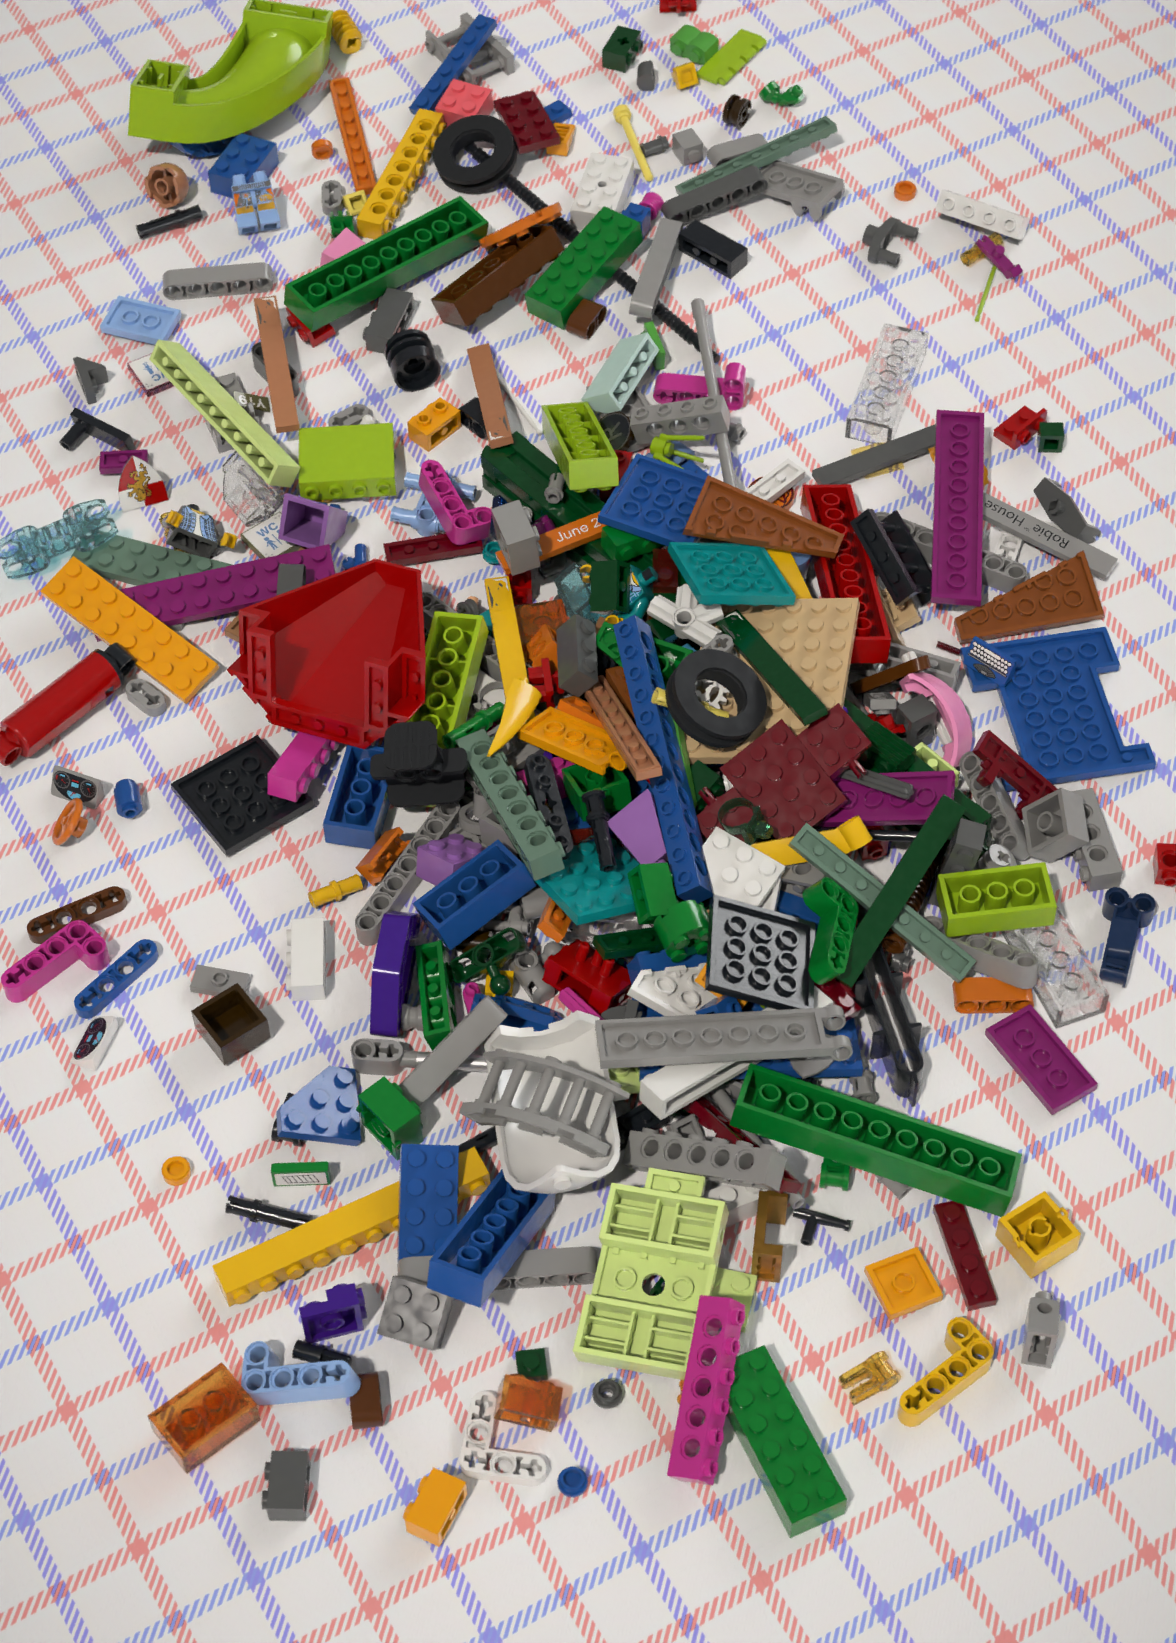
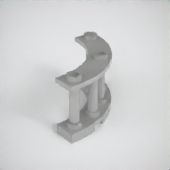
M500 1048L483 1053L482 1058L493 1063L479 1099H475L474 1102H464L459 1111L460 1114L480 1125L506 1126L508 1121L518 1123L517 1127L520 1130L540 1136L543 1135L544 1131L560 1137L559 1143L569 1146L591 1158L607 1155L610 1145L601 1141L600 1133L613 1101L625 1100L630 1096V1093L621 1089V1084L609 1079L604 1081L591 1074L564 1065L559 1059L552 1056H546L544 1059L527 1054L508 1052ZM513 1069L501 1100H497L496 1104L489 1103L502 1071ZM524 1071L542 1073L530 1106L526 1107L525 1110L514 1108L511 1103ZM554 1076L573 1082L561 1115L555 1120L544 1117L540 1113ZM584 1087L603 1095L591 1127L586 1132L571 1127L572 1123L570 1122Z

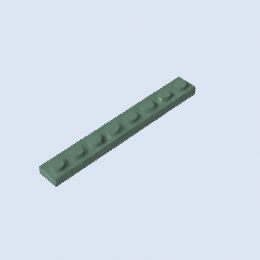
M824 116L676 185V193L678 195L684 194L749 166L761 168L765 165H770L774 161L789 156L801 148L809 147L818 140L828 138L831 134L838 132L837 125L827 116Z
M808 823L801 828L788 844V846L825 876L846 890L867 910L884 886ZM907 904L904 905L890 929L957 983L964 978L976 962L973 957Z

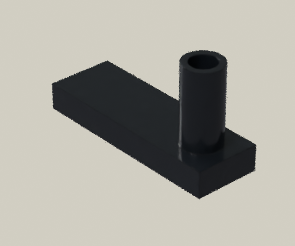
M76 407L70 413L74 425L59 441L63 448L70 451L81 437L87 433L121 451L136 449L128 433Z

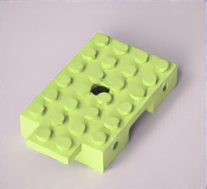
M649 1168L645 1188L611 1182L599 1234L602 1248L591 1295H585L573 1347V1353L578 1361L674 1379H685L700 1295L712 1296L729 1215L725 1201L703 1198L707 1181L706 1177ZM651 1275H659L665 1280L664 1290L656 1296L647 1295L643 1291V1282L649 1279Z

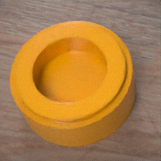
M180 1156L167 1159L162 1165V1175L165 1182L172 1186L186 1183L191 1176L189 1162Z

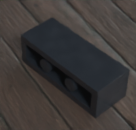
M696 219L679 233V251L729 279L733 278L747 265V247Z

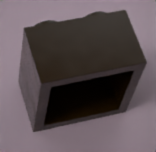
M238 983L191 1010L195 1029L224 1065L271 1037L267 1018Z

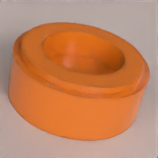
M327 139L314 141L311 145L312 155L319 160L328 159L333 154L332 143Z
M900 181L895 184V198L900 201H910L915 198L916 186L914 183Z

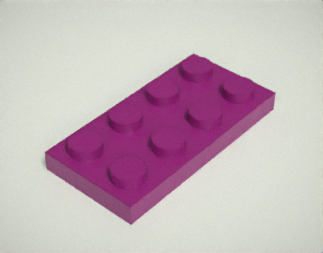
M1031 1004L986 1028L985 1036L1051 1115L1097 1089L1098 1083Z

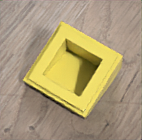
M364 190L344 195L342 198L345 209L352 216L359 215L367 201Z

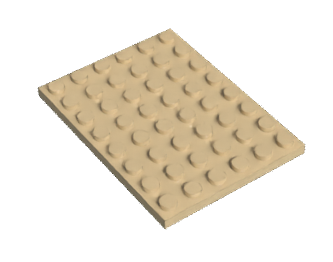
M859 598L795 599L794 605H783L781 607L774 605L751 606L737 604L735 606L720 604L724 616L737 609L826 706L827 711L837 703L843 708L860 608ZM733 647L737 652L738 658L755 672L764 687L767 699L765 717L747 740L729 748H716L704 745L684 732L689 762L694 764L699 760L703 764H726L781 719H783L796 737L810 724L804 726L738 650ZM702 686L697 687L701 694L705 693V689H702ZM719 691L711 696V702L716 699ZM729 692L728 696H723L727 699V704H719L721 710L729 712V717H734L737 715V704L733 695Z

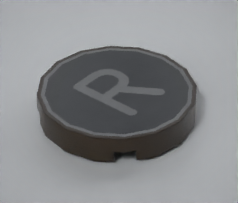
M612 412L605 415L599 420V424L614 450L627 451L630 447L629 443L631 440H634L635 436L630 427L631 419L621 412Z

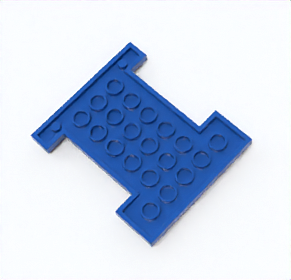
M1106 627L989 643L1017 661L1014 677L1004 687L999 686L966 666L963 661L969 647L960 648V657L972 692L997 689L1019 756L1050 783L1058 784L1155 769L1156 761L1149 743L1123 745L1098 674L1119 671L1120 666ZM1000 777L1005 791L1016 790Z

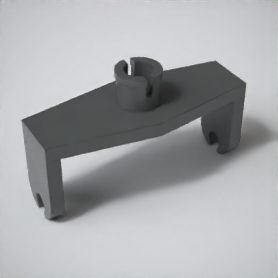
M1044 477L1033 490L1049 519L1069 535L1087 544L1096 541L1094 536L1097 535L1099 537L1101 535V531L1097 527L1086 522L1073 498L1062 490V486L1057 481Z

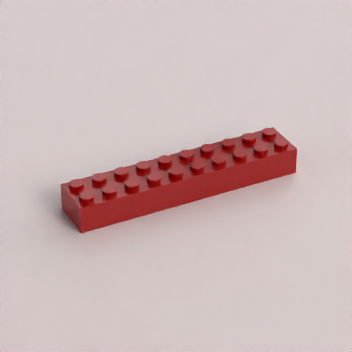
M851 484L803 485L800 505L802 517L844 535L835 558L811 556L821 598H859L860 608L851 663H887L891 636L871 560L850 524L853 519L859 516Z

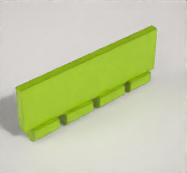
M740 29L696 72L697 77L714 84L719 82V84L725 85L767 44L766 39L761 35Z

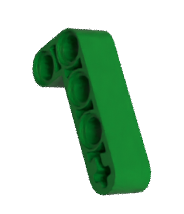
M829 877L822 878L803 891L805 904L820 917L809 963V974L818 985H824L845 972L858 915V904L855 898Z

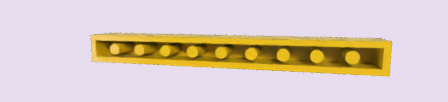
M475 1147L459 1153L458 1204L461 1200L472 1195L478 1196L482 1194L490 1185V1174ZM399 1181L212 1265L215 1279L229 1307L235 1304H243L256 1294L271 1291L282 1282L289 1279H297L306 1271L315 1267H323L341 1255L352 1254L357 1248L368 1243H376L383 1236L398 1231Z

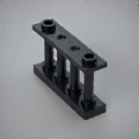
M867 509L853 519L850 524L895 605L901 606L915 595H917L922 606L929 604L931 601V570L898 511L892 512L881 522L873 509Z

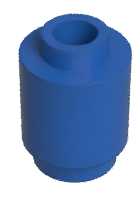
M132 779L118 781L114 788L117 814L125 818L136 817L143 809L139 786Z

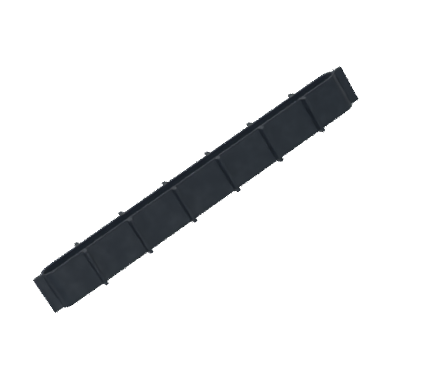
M857 902V920L860 923L868 910ZM880 943L871 959L912 1072L903 1070L898 1064L865 969H863L858 977L860 981L855 982L854 994L856 997L853 1000L861 1008H864L873 1032L870 1059L882 1058L894 1092L900 1097L908 1098L911 1107H914L917 1093L920 1089L924 1065L919 1050L922 1024L921 1022L910 1024L900 998L903 972L891 973Z

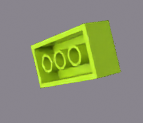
M1045 862L938 874L936 896L947 937L1054 925L1057 905Z

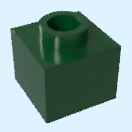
M1039 422L1037 434L1038 452L1062 453L1064 442L1063 422Z

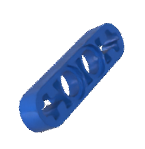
M143 939L136 942L75 997L74 1006L79 1017L89 1019L96 1016L158 960L159 955L154 941ZM142 951H144V952H149V951H150V954L148 955V954L144 953V954L141 955V952H142ZM123 966L133 967V971L129 974L119 973ZM105 983H112L114 985L113 989L108 992L101 991L100 987ZM84 1003H86V1004L92 1003V1006L89 1007V1006L85 1005V1006L83 1007L82 1004H84Z

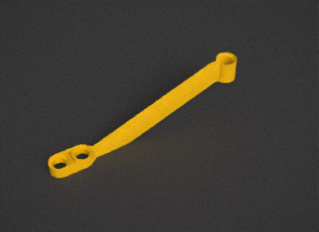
M859 815L847 820L835 829L819 832L845 854L859 849L873 839ZM795 836L748 844L784 866L808 862L788 846Z

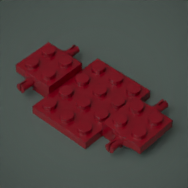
M839 703L827 711V715L810 723L797 737L783 719L779 720L719 768L733 785L731 789L716 798L707 786L702 789L708 797L702 790L698 792L707 804L705 809L697 815L700 831L708 839L717 826L746 844H752L768 831H770L775 839L796 836L806 823L813 828L817 827L848 802L833 780L848 768L853 771L858 779L862 778V775L857 768L864 776L867 774V771L858 760L862 753L872 746V743Z

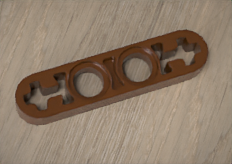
M928 655L868 676L850 685L853 693L857 696L901 680L910 673L922 672L932 666Z
M118 886L108 887L30 920L27 924L29 938L35 944H42L67 925L58 923V920L63 916L71 917L70 922L82 920L90 925L119 913L127 905L125 892ZM115 897L118 901L113 902L110 899ZM100 902H103L105 907L101 908ZM87 906L96 907L95 912L92 914H85L82 911ZM51 922H53V925H54V928H53V929L51 928V925L49 924V923H51ZM41 928L43 932L38 933L36 929Z

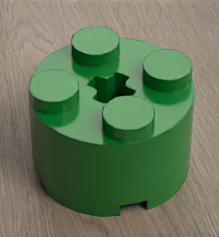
M696 900L677 903L667 909L669 914L663 918L659 915L655 919L653 927L667 956L671 958L672 962H680L696 953L698 955L707 953L709 915L702 902H700V905L696 903Z

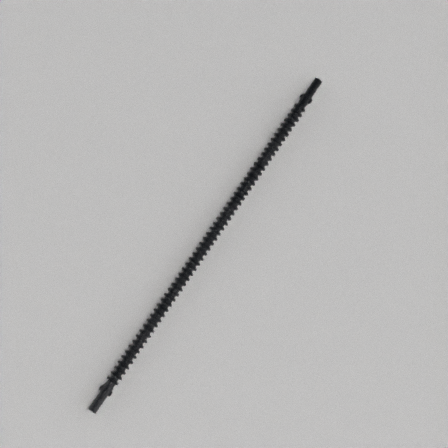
M475 143L464 147V150L470 153L473 159L480 164L490 157L486 151L478 148ZM509 174L502 181L504 186H507L511 192H514L519 199L526 202L535 212L548 206L512 174ZM558 217L549 222L562 236L569 239V242H572L580 233L571 224H568L563 217ZM619 268L612 275L613 279L633 295L637 284L636 280L632 279L622 268ZM658 300L654 315L662 319V322L666 323L671 330H674L676 334L683 337V340L687 341L688 344H693L694 348L700 352L697 332H694L693 329L686 325L684 321H681L680 318H677L676 314L669 311L668 307H665ZM712 349L714 363H717L720 360V355Z

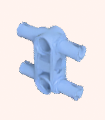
M407 472L404 479V487L421 490L419 487L420 475ZM446 472L460 498L474 501L477 486L458 483L457 480L451 478L450 474ZM423 492L414 510L398 508L396 506L392 507L390 521L409 524L421 536H433L440 533V531H444Z

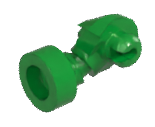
M775 81L769 82L759 93V97L764 102L779 103L778 106H793L804 99L803 89L800 85H793L787 91L780 94V86Z

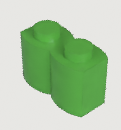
M684 25L670 38V51L680 57H688L696 64L704 65L719 51V39L711 33L701 32L694 26Z

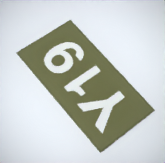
M233 391L234 399L241 407L247 408L246 404L252 402L254 409L270 412L268 397Z

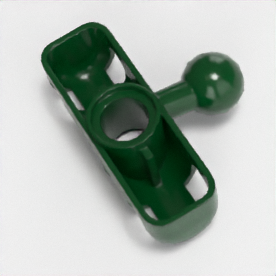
M508 927L449 963V970L454 981L459 984H467L470 982V979L479 978L488 973L491 978L490 990L495 995L503 996L507 994L511 983L507 976L500 974L499 970L504 966L505 962L514 957L515 953H521L525 950L526 940L522 933L514 928ZM507 932H513L515 938L509 942L502 936ZM491 952V958L487 962V956ZM463 958H469L472 962L464 967L458 961Z

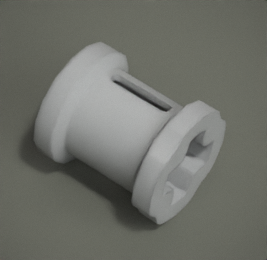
M863 1070L862 1077H849V1082L853 1085L854 1094L851 1097L873 1104L877 1098L876 1093L872 1089L874 1077L871 1071Z

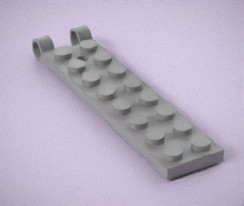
M838 1005L822 1008L595 1020L601 1069L831 1056L833 1060L844 1061L853 1054L849 1037L837 1035L826 1038L824 1027L827 1030L836 1031L843 1028L846 1024L844 1010Z

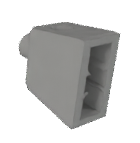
M1039 1291L1035 1294V1297L1030 1298L1025 1320L1021 1364L1051 1368L1058 1338L1060 1303L1057 1300H1053V1296L1049 1292ZM1036 1335L1045 1336V1339L1036 1340Z

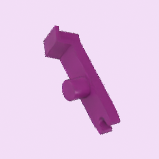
M986 235L981 240H977L976 245L1007 279L1012 277L1014 279L1023 272L1019 264L1014 265L1005 256V249L1002 245L996 246Z

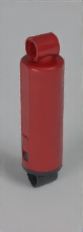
M117 642L110 645L105 651L95 649L0 722V763L3 766H8L20 755L25 758L31 757L124 685V676L135 667L136 658Z

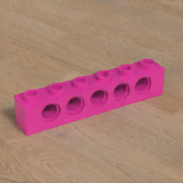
M700 1295L667 1471V1476L683 1482L713 1485L714 1478L718 1472V1455L724 1439L723 1427L725 1416L729 1411L730 1388L735 1378L734 1366L736 1355L740 1350L739 1338L741 1327L745 1321V1305L732 1298ZM700 1446V1450L696 1455L697 1448Z

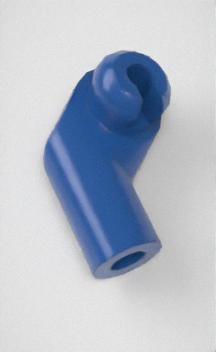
M359 543L355 545L354 558L347 557L348 561L345 558L343 559L342 567L345 570L367 562V548L365 544Z

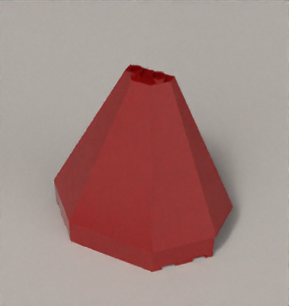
M374 559L240 609L239 649L241 656L227 671L231 676L236 675L244 685L242 687L244 692L255 704L259 703L267 712L265 717L271 724L354 747L367 748L377 739L384 737L387 728L392 724L410 720L425 703L426 654L421 570Z

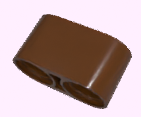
M583 299L568 319L567 332L590 339L605 318L606 306Z
M378 1371L357 1374L361 1380L360 1389L355 1395L350 1397L353 1430L383 1426Z

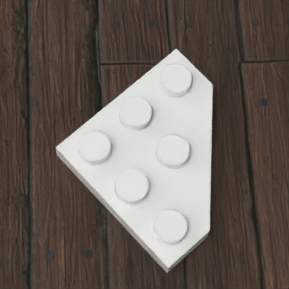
M717 826L702 846V854L708 870L712 894L760 907L785 872L786 866Z
M700 963L698 967L686 968L685 965L665 967L664 971L652 972L651 969L641 970L627 993L630 997L663 1016L697 1015L695 1011L712 999L717 998V996L695 982V979L706 963Z

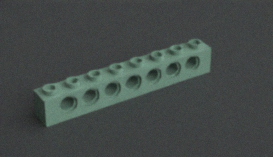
M481 729L455 740L457 748H464L467 753V770L534 881L565 869L562 857H565V852L559 841L555 843L556 839L551 827H545L546 823L541 811H535L536 806L531 795L526 796L524 784L521 780L517 781L512 765L507 766L508 761L504 752L497 751L491 757H487L494 736L489 737L485 729Z

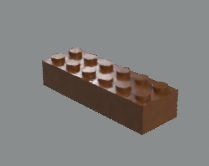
M535 224L528 228L529 233L517 238L516 234L509 238V242L496 248L430 299L442 322L465 327L474 324L477 320L476 318L492 310L495 303L506 299L513 289L524 285L527 278L539 273L545 264L556 260L558 254L565 249L553 226Z

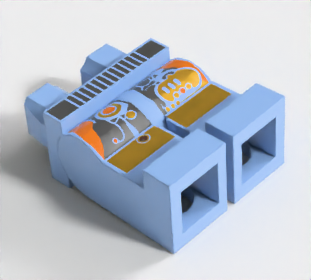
M265 171L253 173L254 182L247 184L243 174L233 176L231 191L239 235L258 232V223L254 209L257 210L261 231L280 228V218L271 180L267 179Z

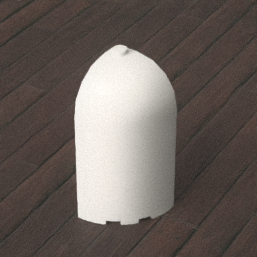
M579 1010L560 1021L548 1024L549 1029L534 1032L533 1027L516 1028L499 1025L484 1040L485 1052L495 1051L497 1048L508 1052L527 1054L544 1059L546 1056H552L559 1059L564 1065L576 1068L604 1081L610 1080L608 1069L600 1068L595 1031V1020H600V1018ZM486 1060L489 1075L493 1063ZM513 1069L502 1071L491 1097L493 1104H496L497 1100H501ZM524 1071L511 1103L514 1108L525 1110L526 1107L530 1106L542 1073ZM553 1077L540 1109L542 1116L553 1120L560 1117L573 1082ZM584 1087L570 1121L572 1123L571 1127L582 1132L589 1131L603 1095ZM614 1101L600 1133L601 1141L610 1145L607 1155L603 1157L591 1158L569 1146L559 1143V1136L546 1131L540 1136L520 1130L517 1127L518 1123L507 1121L506 1126L495 1125L500 1164L505 1180L515 1190L543 1194L576 1190L611 1173L620 1158V1137Z

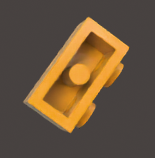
M441 397L407 422L409 439L430 452L461 428L460 410Z
M433 1467L429 1476L425 1475L421 1479L417 1490L419 1494L414 1503L410 1502L407 1505L403 1519H405L406 1531L440 1547L467 1496V1486L465 1481Z

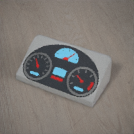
M58 765L54 766L51 784V794L53 796L68 801L80 798L83 806L91 809H96L105 796L101 780Z

